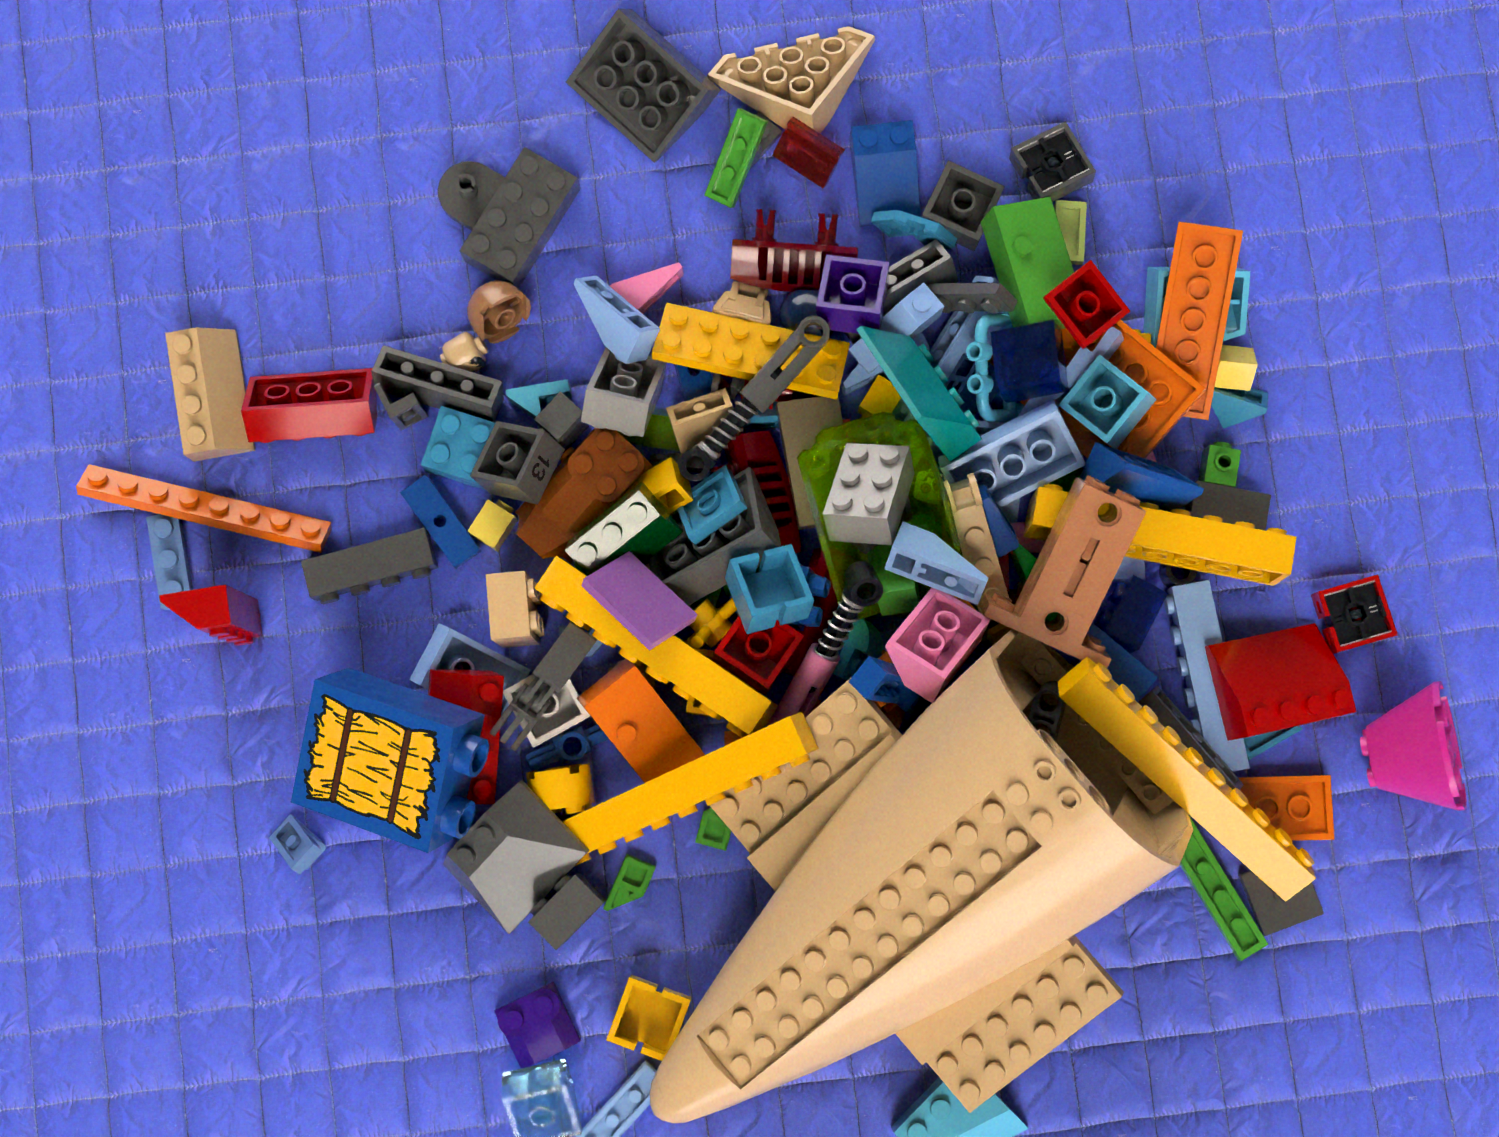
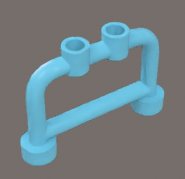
M1003 312L1002 314L989 313L981 316L975 327V342L970 343L966 349L968 359L975 361V374L969 377L967 388L971 393L976 394L978 412L988 422L1007 423L1017 418L1024 408L1022 403H1016L1015 332L1008 312ZM990 326L1001 327L1002 374L1006 377L1003 382V409L993 410L989 405V392L992 391L994 386L992 377L988 375V360L993 355L992 346L987 343V333Z

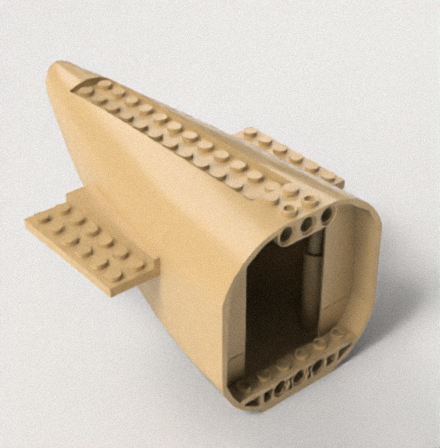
M1011 629L927 707L903 735L872 700H866L848 682L850 680L848 679L805 717L819 748L808 754L809 761L794 768L791 767L790 763L780 766L781 774L763 781L760 775L751 779L754 786L736 794L733 788L723 792L726 797L725 799L710 805L748 850L750 855L747 859L773 888L775 893L730 955L660 1063L650 1089V1106L654 1116L662 1121L674 1124L686 1123L707 1116L815 1072L893 1034L898 1036L921 1065H924L926 1062L967 1111L971 1113L1123 996L1124 991L1075 934L1104 918L1179 867L1192 835L1193 826L1188 813L1067 704L1056 742L1049 735L1050 731L1047 726L1036 724L1034 727L1029 721L1028 717L1032 702L1040 687L1045 682H1058V680L1074 668L1072 663H1068L1049 645ZM1043 694V699L1047 704H1058V700L1053 694Z

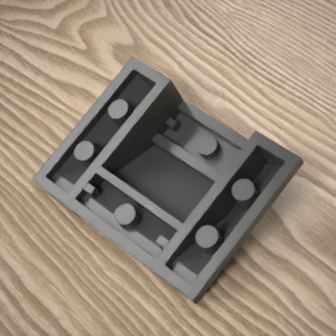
M521 780L476 821L468 833L447 853L443 865L498 924L510 934L530 914L533 907L545 898L553 887L590 850Z

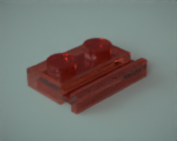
M792 117L788 121L787 127L782 133L772 156L821 188H824L828 184L845 149L797 118Z

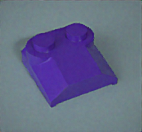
M554 982L494 1010L498 1019V1026L505 1034L521 1070L535 1065L581 1041Z

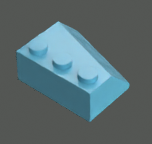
M1170 267L1147 268L1143 329L1144 333H1151V344L1155 348L1157 346ZM1236 268L1223 341L1246 334L1251 271Z
M940 1078L891 1126L897 1137H1013L1029 1129L996 1094L969 1113Z

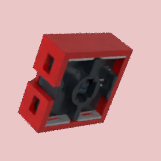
M1378 574L1311 594L1318 619L1324 618L1327 628L1323 629L1322 632L1333 654L1398 635Z

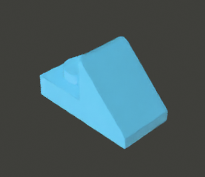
M568 379L506 389V396L510 403L533 419L543 410L542 403L547 402L548 405L560 391L567 398H572Z

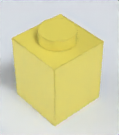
M1222 345L1215 387L1250 391L1258 366L1254 349Z
M499 499L496 504L487 500L469 527L468 533L498 552L518 521L512 514L514 509Z

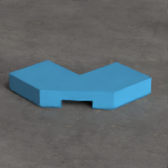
M900 210L874 212L871 220L872 224L888 237L913 235L924 245L937 239L944 249H952L956 245L957 238L940 223Z

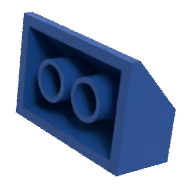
M1095 442L1080 475V478L1083 480L1089 475L1106 483L1105 485L1110 487L1108 491L1113 494L1116 493L1117 489H1120L1135 496L1136 499L1140 500V503L1155 504L1159 506V509L1171 512L1172 509L1181 508L1202 495L1204 491L1203 487L1172 467Z

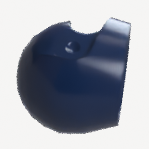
M795 290L787 295L779 311L780 322L783 328L795 331L803 319L809 316H816L819 290ZM812 325L805 330V334L823 336V330L816 329V325Z

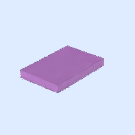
M630 551L585 577L581 585L649 651L695 622L697 617L696 612Z

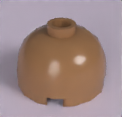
M491 281L478 287L470 298L467 307L468 320L474 332L483 341L487 339L490 343L496 344L509 339L520 330L515 326L520 323L522 318L527 321L530 315L531 304L529 298L511 282Z

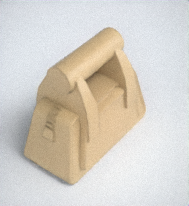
M733 281L731 291H725L713 306L712 313L770 325L772 315L770 303L766 300L769 289Z

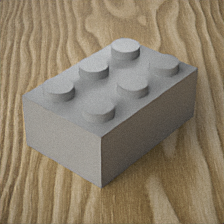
M605 348L586 388L581 422L599 429L607 428L620 431L627 436L643 437L662 391L667 362L654 360L652 356L648 355L647 360L625 364L617 360L614 353Z
M846 443L823 511L829 541L893 545L915 474L909 446Z

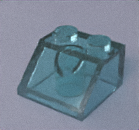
M566 1058L502 1073L501 1099L514 1137H571L582 1134L574 1083Z

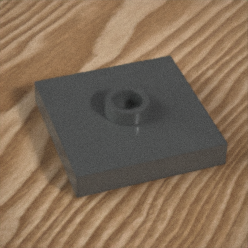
M1251 870L1238 875L1263 936L1324 914L1312 882L1285 902Z

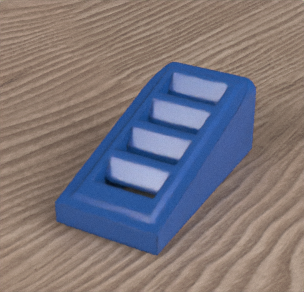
M982 484L978 487L983 502L982 506L997 557L1000 558L1018 548L1019 541L1015 530L988 487Z

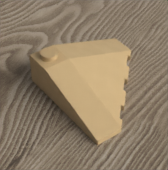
M847 26L838 28V35L826 39H820L819 33L796 38L797 45L778 49L777 43L754 48L755 54L753 56L737 58L736 53L724 55L707 76L713 83L757 112L759 111L783 129L815 141L831 121L871 49L875 36Z

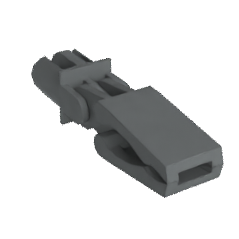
M570 621L533 671L534 680L530 685L526 683L523 685L489 733L495 736L506 723L511 713L516 711L518 713L517 717L500 739L505 744L523 719H527L529 723L510 747L516 752L552 703L548 700L554 691L558 693L561 691L597 639ZM544 682L547 686L540 694L537 690ZM517 701L525 707L523 710L515 705ZM528 710L537 715L535 719L527 714Z

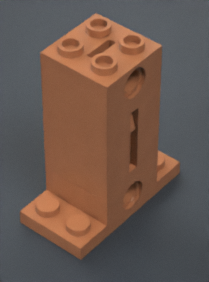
M1087 475L1085 480L1076 477L1016 604L1013 605L1010 598L994 592L993 597L984 593L979 606L983 615L1080 660L1089 657L1095 664L1101 663L1107 668L1111 658L1105 651L1106 647L1101 644L1102 641L1087 634L1146 511L1138 506L1140 500L1136 499L1135 496L1120 489H1117L1116 493L1113 494L1108 491L1110 487L1105 485L1106 483ZM1104 503H1109V510L1103 515H1098V508ZM1058 612L1054 620L1045 621L1048 614Z

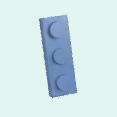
M161 514L146 517L158 595L193 590L182 520ZM160 602V608H161L162 610H168V609H169L168 607H166L164 604H162V603Z

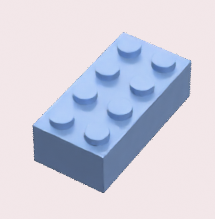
M1054 399L981 435L982 440L951 462L945 455L938 457L940 469L949 484L967 479V474L974 473L978 487L982 484L986 485L1000 507L1036 490L1039 486L1042 487L1044 484H1048L1086 465L1082 453Z

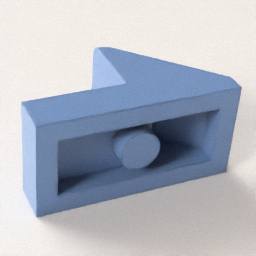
M292 814L269 837L289 867L299 875L308 869L326 849V845Z

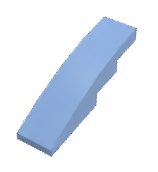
M1113 326L1109 328L1093 352L1087 348L1082 349L1080 347L1064 372L1052 366L1018 417L1054 399L1057 407H1059L1061 401L1099 354L1106 360L1111 358L1124 341L1122 332Z

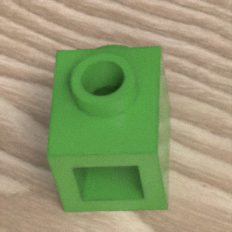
M1214 442L1213 445L1206 447L1202 452L1198 481L1236 487L1241 450L1232 449V444L1226 442Z

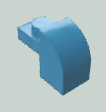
M859 616L858 621L853 622L854 629L848 632L849 638L843 641L844 647L839 655L840 661L832 673L845 682L856 673L868 656L878 659L882 655L883 643L879 631L861 616Z

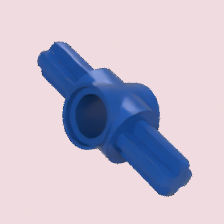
M597 724L586 729H582L580 725L552 737V743L527 753L525 759L530 770L535 771L559 760L561 764L579 760L584 755L592 752L590 747L609 739ZM569 737H577L580 742L578 750L574 753H566L563 750V743Z

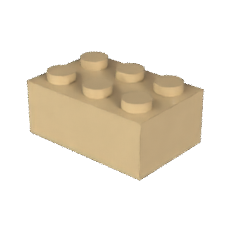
M526 571L486 574L491 640L502 648L540 645V637L545 636L544 619L538 614L537 605H542V601L539 599L542 593L534 588L537 582Z

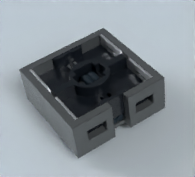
M1066 121L1011 148L1009 159L1020 178L1026 177L1028 179L1027 190L1033 199L1051 197L1052 202L1092 183L1096 170Z

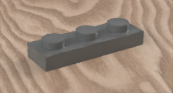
M1001 283L928 284L927 286L944 305L943 313H950L951 311H964L966 313L987 311L994 314L998 312H1013L1018 301Z

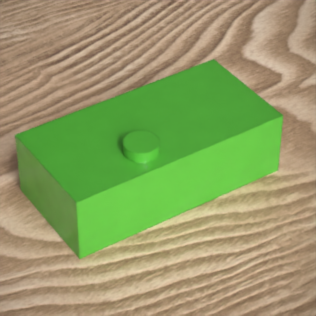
M1051 197L993 206L981 221V226L999 283L1018 300L1014 311L1008 312L1016 338L1066 329L1043 299L1047 293L1074 273Z

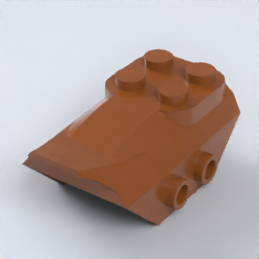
M594 428L575 449L570 447L560 458L562 463L554 470L538 505L524 502L515 511L519 516L518 528L515 534L542 559L558 556L565 558L569 563L573 562L571 557L565 552L568 541L614 505L644 472L653 467L616 430Z

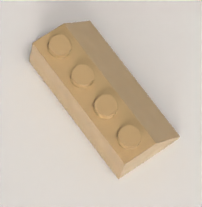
M196 327L165 333L183 455L195 462L255 451L254 442H248L241 413L246 386L237 331L234 329Z

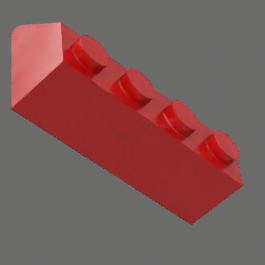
M373 368L250 377L241 409L248 442L269 443L275 440L288 439L299 441L305 438H333L343 435L364 436L375 433L377 401L371 372Z
M226 584L159 595L162 604L196 629L209 633L210 637L217 636L218 640L226 639L227 643L234 642V645H247L254 643L253 638L263 636L258 599Z
M430 669L428 695L485 714L480 737L488 740L489 753L481 772L476 777H471L467 799L474 801L475 804H495L500 730L495 736L489 732L501 717L504 676L493 671Z

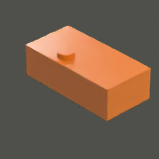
M626 658L576 698L644 783L705 755L638 668Z

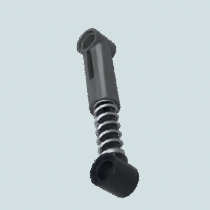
M809 316L803 319L797 329L740 391L743 399L740 402H735V408L728 410L727 417L720 419L721 423L718 427H713V432L710 436L705 435V441H700V444H695L691 450H687L682 454L678 467L683 477L694 482L703 481L709 477L712 468L717 464L715 461L721 457L720 452L724 448H728V443L731 440H736L735 435L739 431L743 432V426L746 423H751V417L754 414L758 415V410L764 414L816 354L827 345L830 329L823 318ZM812 325H817L823 330L822 338L815 342L807 340L804 335L805 330ZM802 345L804 348L790 362V364L784 370H782L781 366L790 358V356L798 349V347ZM696 456L701 457L704 461V469L699 474H691L687 469L689 459Z

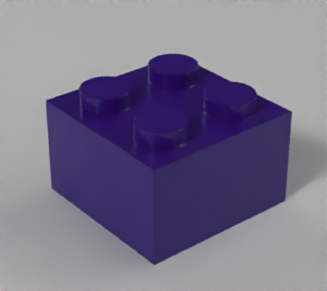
M826 254L816 303V316L823 318L832 331L859 334L856 329L860 326L881 330L889 285V262Z

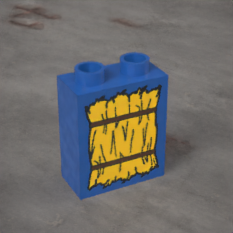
M346 668L314 680L291 803L426 853L433 851L454 838L461 839L471 828L476 812L475 802L467 799L471 777H476L481 772L489 753L488 740L480 737L485 714L352 668Z

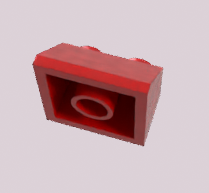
M1092 260L1072 273L1043 297L1082 349L1086 348L1130 312L1129 308Z
M738 616L713 652L712 660L763 695H766L804 638V635L788 624L780 626L778 620H776L773 628L746 634L740 616Z

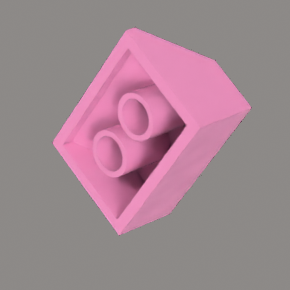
M931 588L887 641L885 648L904 686L933 703L979 645L991 619L954 596Z

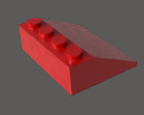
M1315 623L1205 646L1228 741L1357 712L1349 680Z

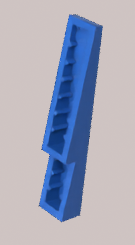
M871 656L867 657L848 681L866 700L897 704L905 713L921 715L932 704L904 686L894 664ZM949 683V684L946 686V688L943 690V692H944L949 686H951L952 683Z

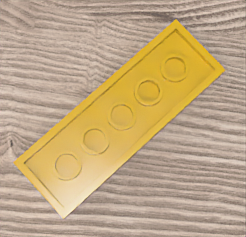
M666 302L659 326L660 331L652 350V359L750 381L794 331ZM804 334L807 340L812 342L822 338V336ZM829 338L827 345L816 354L786 389L837 400L850 342ZM800 345L798 349L790 356V358L781 366L782 370H784L790 364V362L799 354V352L804 348L802 345Z

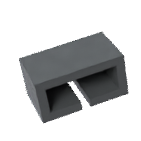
M561 391L534 419L540 430H545L564 448L563 454L589 427L587 423L581 422L582 410Z

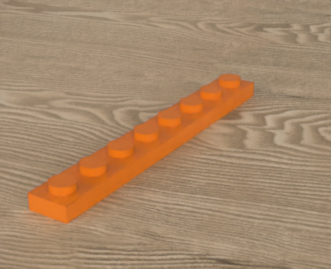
M91 464L87 466L76 485L77 495L319 553L322 552L332 530L331 522Z

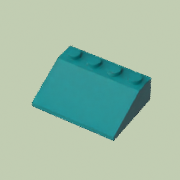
M860 326L856 329L917 422L950 462L982 440L975 429L980 424L969 409L963 412L960 408L965 402L954 387L950 390L947 389L945 383L949 379L939 365L935 368L932 367L930 361L934 357L924 343L918 347L910 336Z

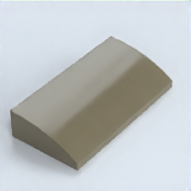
M813 397L777 402L776 412L798 531L825 526L823 511L847 443L839 399Z

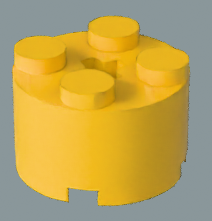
M590 763L552 767L540 772L538 770L526 772L528 787L554 814L562 812V808H565L566 814L583 812L585 809L593 807L592 803L595 802Z

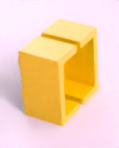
M631 974L606 1040L633 1051L638 1041L644 1044L640 1052L641 1054L662 1061L680 1032L692 997L664 987L661 993L656 991L659 984Z

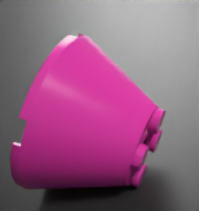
M1437 681L1368 724L1366 729L1362 730L1363 737H1360V745L1363 756H1369L1370 768H1367L1370 787L1377 786L1380 790L1463 811L1467 809L1465 783L1462 784L1459 770L1463 769L1447 696L1440 697V689H1444L1441 681Z

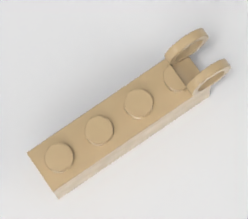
M974 473L967 474V479L951 484H949L948 480L941 482V488L962 557L988 577L978 605H976L979 613L983 614L979 604L984 593L992 597L994 592L1008 598L1009 595L982 506L983 502Z

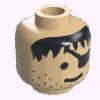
M463 332L444 343L442 347L443 353L440 354V358L444 364L475 373L485 367V354L489 350L479 336L474 338L470 333Z

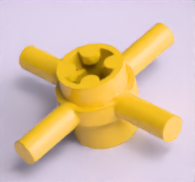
M707 598L693 610L697 613L695 622L689 625L695 632L684 642L693 648H701L704 643L710 648L716 645L733 625L728 620L737 611L733 598L721 604L718 608Z

